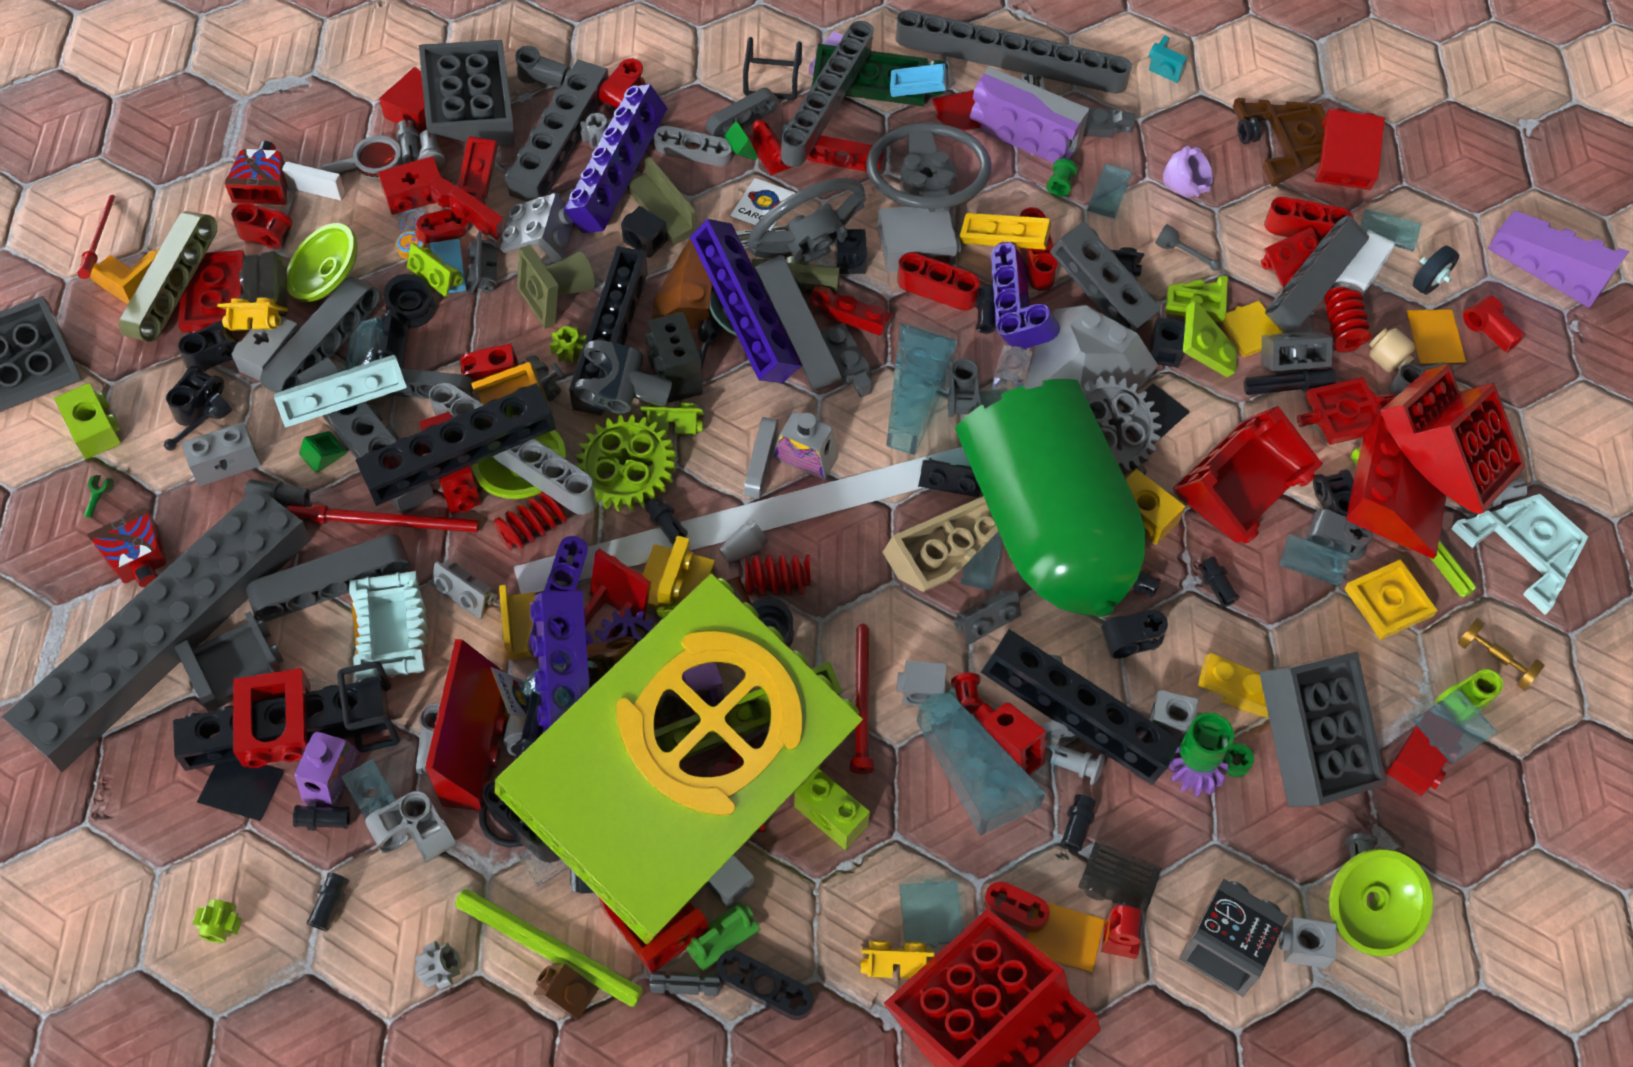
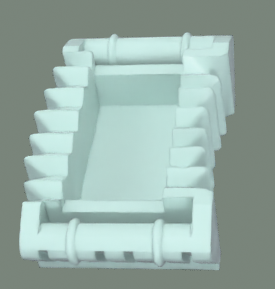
M397 572L391 575L367 576L363 579L350 580L349 592L358 617L356 619L359 626L357 631L360 637L356 638L359 645L355 646L358 655L353 657L354 666L379 661L387 677L389 676L390 678L401 674L403 676H407L409 673L420 674L422 671H425L427 663L424 656L428 654L425 645L429 644L426 634L429 633V629L426 624L428 622L425 614L427 610L421 596L417 572ZM376 668L355 672L357 681L364 678H380Z

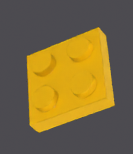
M1401 559L1347 583L1344 588L1380 641L1433 617L1438 611Z

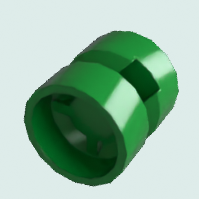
M1207 712L1194 718L1180 745V755L1183 762L1190 769L1197 772L1207 773L1218 768L1234 741V730L1231 723L1225 717L1216 713Z

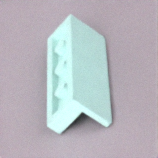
M394 355L277 392L274 394V399L286 428L407 387L398 361Z

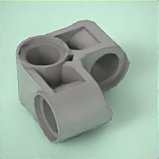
M421 791L407 793L393 803L375 810L365 819V824L382 853L394 851L413 838L425 862H428L457 845L443 818H440L429 797ZM420 806L426 807L424 813L420 816H411L415 808Z

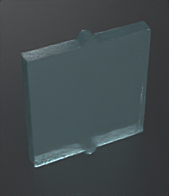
M1459 689L1413 721L1430 739L1429 744L1436 746L1452 765L1497 733V730L1480 713L1481 709L1474 707Z
M927 879L925 883L899 885L905 942H925L926 945L937 948L939 944H949L963 931L957 881L931 882V880Z

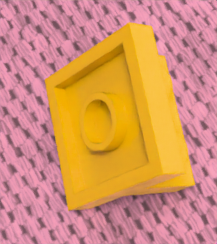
M677 536L673 548L653 544L643 572V576L652 582L647 608L657 610L665 605L680 603L704 579L713 573L715 560L694 555V552L690 551L689 538Z

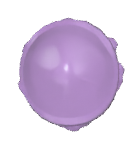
M1186 146L1183 150L1171 156L1163 173V183L1170 191L1186 198L1199 197L1201 193L1210 192L1213 184L1212 168L1200 148Z

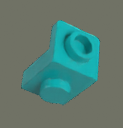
M1165 35L1160 43H1154L1148 56L1151 59L1149 71L1178 83L1183 75L1187 57L1168 49L1170 37Z

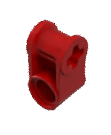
M634 58L623 60L611 76L602 83L598 93L599 101L618 109L627 89L632 86L645 85V80L641 77L643 73L642 63Z
M240 203L231 212L240 239L261 244L271 249H279L282 246V237L293 225V221L285 213L259 207L251 203Z

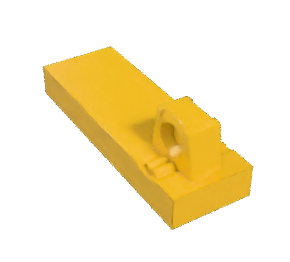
M966 213L960 233V240L963 244L996 246L1001 242H1012L1017 248L1046 250L1052 224L1050 218Z

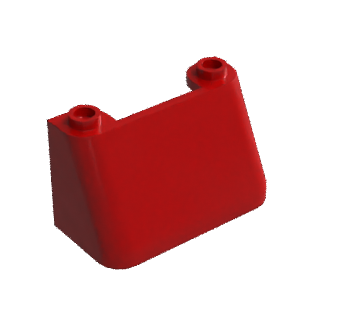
M1276 406L1253 415L1238 424L1173 487V491L1181 501L1232 541L1246 544L1259 534L1257 529L1261 524L1257 519L1290 487L1298 484L1300 487H1303L1314 480L1316 477L1314 472L1323 463L1280 407Z

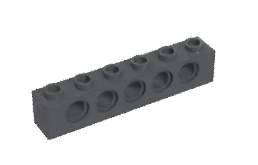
M577 59L573 68L567 71L565 81L560 88L556 89L549 107L543 110L537 127L532 128L529 140L524 147L520 148L517 160L506 171L505 182L508 186L509 196L530 201L548 194L581 138L580 122H586L587 117L590 114H594L601 104V101L598 99V93L602 83L609 78L608 68Z
M327 357L298 374L297 379L299 384L302 385L345 371V369L341 365L335 366ZM365 402L322 416L356 459L370 451L379 450L391 445L399 439L397 433L390 425L385 427L381 422L383 420L382 416L373 404L368 406ZM431 483L394 498L390 502L400 514H407L434 497Z

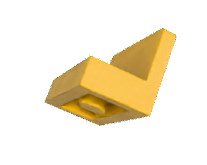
M499 585L503 640L508 659L534 657L530 654L527 644L534 623L531 621L530 604L532 601H535V592L508 595L506 585Z

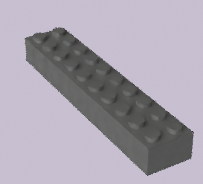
M256 487L2 717L16 733L57 769L63 772L181 662L174 646L187 640L192 649L197 647L248 599L246 593L248 584L276 573L311 541L303 521L259 487Z

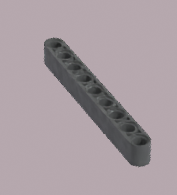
M904 10L897 16L895 39L899 45L1109 93H1122L1128 85L1132 64L1127 58L913 10Z

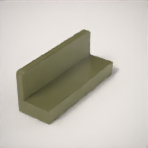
M649 157L645 159L646 174L630 181L627 189L641 207L666 222L667 237L674 246L690 238L692 233L697 230L696 211L654 160Z

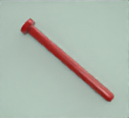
M859 624L856 629V707L859 710L858 715L863 719L855 728V758L850 760V771L856 774H868L874 770V761L869 758V627L866 624Z

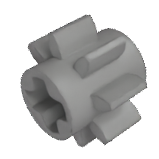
M590 114L586 122H580L582 142L588 141L591 148H597L603 137V132L608 128L611 120H607L604 114Z
M436 941L424 946V953L415 956L417 960L415 972L418 979L426 984L427 988L437 985L439 990L453 984L452 978L460 974V957L457 951L450 947L449 943L439 947Z

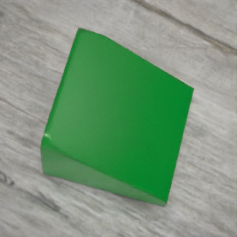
M735 122L724 135L725 139L736 155L756 160L758 156L748 136L739 123Z
M330 431L304 437L299 451L300 456L314 472L323 470L347 453L345 447Z

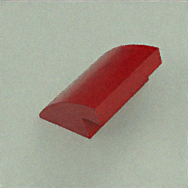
M1449 364L1426 370L1380 410L1389 432L1412 465L1442 493L1476 514L1484 513L1526 467L1495 383L1459 391Z
M988 908L884 1002L885 1007L935 1067H1064L1101 1031L1097 1015L1070 994L1064 969Z

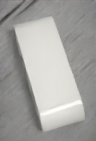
M1369 230L1367 232L1369 236L1368 241L1339 276L1332 289L1346 287L1350 290L1361 292L1363 297L1392 252L1395 242Z

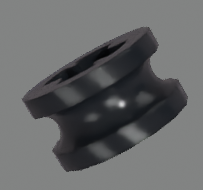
M1251 117L1248 121L1242 119L1238 122L1237 132L1243 144L1260 140L1261 126L1256 117Z

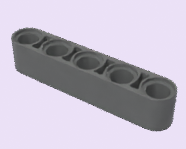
M1350 215L1340 219L1330 229L1267 308L1265 314L1283 333H1292L1300 327L1368 241V234Z
M779 255L754 266L764 290L802 364L801 367L812 390L815 392L842 380L838 367L784 257Z
M355 277L347 278L265 366L260 376L261 384L275 393L299 386L297 375L327 357L330 359L376 308L380 300L379 290Z
M388 534L252 581L247 585L246 593L254 618L256 620L262 618L263 621H269L350 593V580L363 579L367 576L391 575L397 572L404 573L410 567V563L401 538L396 534Z

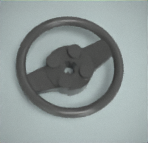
M937 123L910 124L886 133L870 149L866 164L867 173L872 184L883 195L897 203L914 208L928 209L929 212H934L936 209L941 208L950 210V207L970 200L986 186L992 170L990 156L979 140L961 129ZM933 135H941L958 140L973 150L980 162L979 175L966 189L955 193L956 168L948 160L949 156L947 153L937 151ZM909 137V155L904 157V164L901 166L899 191L882 178L878 170V159L883 150L890 144Z
M835 178L811 185L791 195L772 208L755 225L748 239L749 250L756 257L772 259L779 255L784 257L792 254L797 262L801 258H804L805 262H810L831 252L829 246L837 240L842 243L846 239L848 234L845 225L857 211L864 208L863 202L866 201L863 185L852 178ZM838 190H850L853 192L837 211L833 210L830 204H825L807 217L800 215L793 218L788 223L791 228L789 231H767L783 215L810 199Z

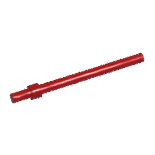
M314 504L313 507L291 505L287 507V510L299 519H308L312 523L327 524L328 521L473 533H478L479 520L329 509L328 505Z

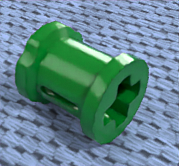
M1062 158L1054 162L1052 167L1053 175L1049 178L1046 185L1047 190L1051 194L1059 197L1069 194L1072 188L1071 180L1076 176L1078 170L1077 165L1073 161Z

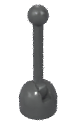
M1168 224L1164 226L1155 242L1156 245L1167 250L1177 246L1210 265L1213 271H1218L1221 268L1219 260H1212L1180 242L1178 231Z

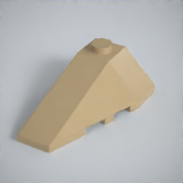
M983 496L893 535L883 550V554L898 579L925 592L950 581L999 531Z

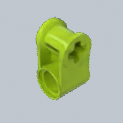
M1479 670L1461 683L1448 688L1437 697L1435 703L1438 706L1442 705L1455 720L1453 724L1457 728L1461 727L1492 704L1503 689V680L1493 670ZM1478 685L1483 686L1485 689H1487L1488 693L1480 690Z

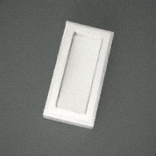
M286 162L282 168L288 187L291 189L342 200L345 195L340 175L337 173Z

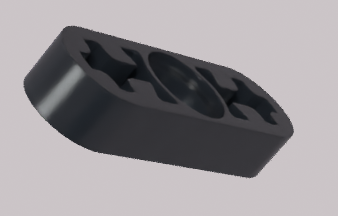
M736 950L726 951L719 957L716 964L717 974L720 977L721 983L792 1020H802L811 1013L813 994L806 985ZM734 961L739 962V970L747 975L749 974V969L753 968L754 971L749 977L748 986L743 985L745 976L734 972L731 977L727 976V968L724 965H732ZM761 976H768L774 980L775 988L769 994H760L754 988L755 981ZM781 985L787 986L785 994L792 998H795L797 994H802L803 1003L806 1006L799 1005L796 1010L791 1009V1001L782 995L779 1003L774 1001L780 994Z

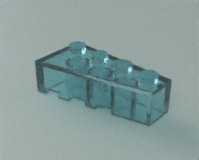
M903 323L900 324L886 446L912 455L916 454L954 363L957 347L956 340Z
M950 692L919 705L917 723L980 836L1040 808L1045 792Z

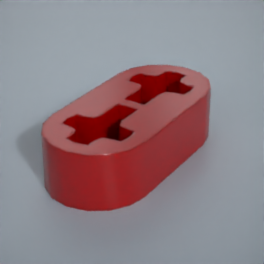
M451 208L424 214L417 219L415 235L418 240L427 244L458 238L467 233L469 220L457 217Z
M1002 881L991 884L986 890L985 908L991 910L1003 921L1031 933L1039 932L1047 925L1050 910L1047 903L1040 897ZM1000 893L1005 894L1006 902H1003L1001 906L995 905L994 897H998ZM1032 908L1039 910V917H1036L1034 921L1027 919L1028 913L1026 911L1030 912Z

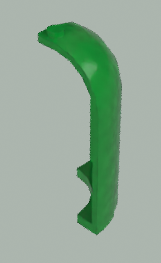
M1043 380L1042 386L1026 390L1024 385L1001 394L1002 400L987 408L982 404L968 414L955 427V430L1008 555L1022 579L1040 597L1062 610L1080 615L1107 616L1113 612L1114 607L1124 599L1137 581L1145 557V527L1136 500L1078 380Z

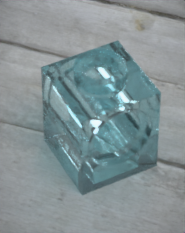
M373 759L341 776L365 819L375 810L396 801ZM379 789L375 796L364 798L368 790Z

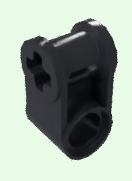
M218 321L206 328L183 336L178 343V348L187 369L195 365L205 372L216 365L233 360L231 354L240 340L235 339L232 334L233 331L225 328L222 321Z
M193 365L189 367L183 377L166 395V401L175 421L179 425L188 426L205 413L204 405L206 400L215 392L219 395L222 394L224 379L217 375L210 376L204 373L198 366Z
M1343 469L1338 474L1324 476L1323 474L1316 475L1313 480V488L1323 509L1331 510L1343 516L1347 515L1354 482L1349 470Z
M1147 610L1107 620L1102 624L1101 629L1111 657L1121 659L1136 653L1159 648L1163 643L1168 620L1163 613L1157 610Z

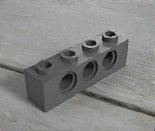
M1085 221L1060 238L1051 249L1050 253L1108 318L1137 332L1161 310L1154 297L1143 289L1137 282L1136 277L1122 265L1116 254L1107 248L1098 237L1096 231L1090 228Z

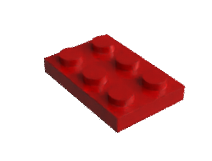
M243 250L208 252L204 255L180 298L178 327L181 333L196 332L215 322L222 321L223 317L226 316V309L217 307L218 304L231 303V299H244L246 256Z

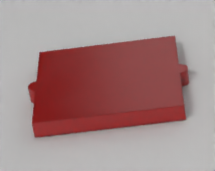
M974 90L933 99V104L938 113L937 119L941 120L944 125L956 127L963 131L980 128V123L970 119L971 110L975 103L973 100Z

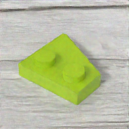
M1219 276L1217 282L1204 284L1203 279L1187 284L1169 285L1166 293L1165 313L1186 317L1187 305L1196 301L1213 321L1223 323L1226 316L1228 276Z
M1194 301L1187 305L1183 352L1225 377L1236 373L1237 348L1198 302Z

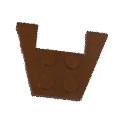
M1244 98L1234 100L1233 108L1239 121L1242 119L1248 121L1251 117H1256L1258 121L1269 120L1286 155L1264 161L1262 168L1271 186H1275L1320 162L1324 135L1322 121L1326 115L1321 104L1286 101L1285 105H1274L1269 100H1259L1258 103H1246Z

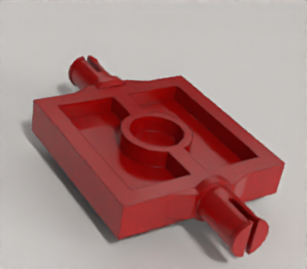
M1364 377L1309 389L1305 397L1312 412L1297 415V423L1299 427L1318 424L1329 445L1363 438L1364 433L1380 414V410L1395 398V393L1376 396L1369 389Z

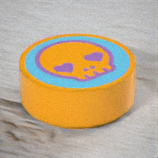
M415 231L403 232L395 241L399 256L408 260L410 244L412 242L419 247H426L425 243L418 240Z

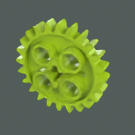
M619 415L615 424L607 418V427L604 429L596 424L597 434L586 433L589 443H579L583 453L575 454V458L579 463L576 467L592 478L597 503L602 500L605 509H608L614 503L617 512H620L623 504H627L630 511H633L634 503L639 502L645 508V499L648 497L651 500L654 498L656 502L655 492L666 493L663 482L672 483L673 479L669 472L676 471L675 463L672 461L677 460L675 451L672 450L674 446L671 439L667 440L666 431H659L656 422L649 426L646 417H643L637 423L634 415L630 416L628 422H624L622 415ZM612 445H619L615 450H607ZM643 447L650 448L648 451L644 453H638V451ZM609 472L614 473V474H613L610 478H608V479H603V478H602L606 473H609ZM638 475L645 476L640 481H632Z

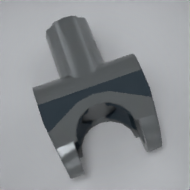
M593 340L585 345L584 356L589 361L594 362V365L600 367L605 372L606 377L600 379L592 378V380H577L574 387L576 397L597 408L618 414H625L630 411L633 398L665 407L672 380L640 371L643 361V355L640 351L619 343Z

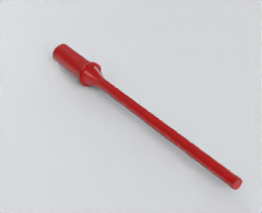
M109 195L90 249L82 254V261L77 272L78 276L82 279L90 277L93 266L98 260L95 251L115 199L114 195Z

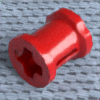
M971 672L961 673L951 679V686L956 691L957 703L955 704V712L957 714L973 715L984 704L979 694L978 685L981 682L979 674Z

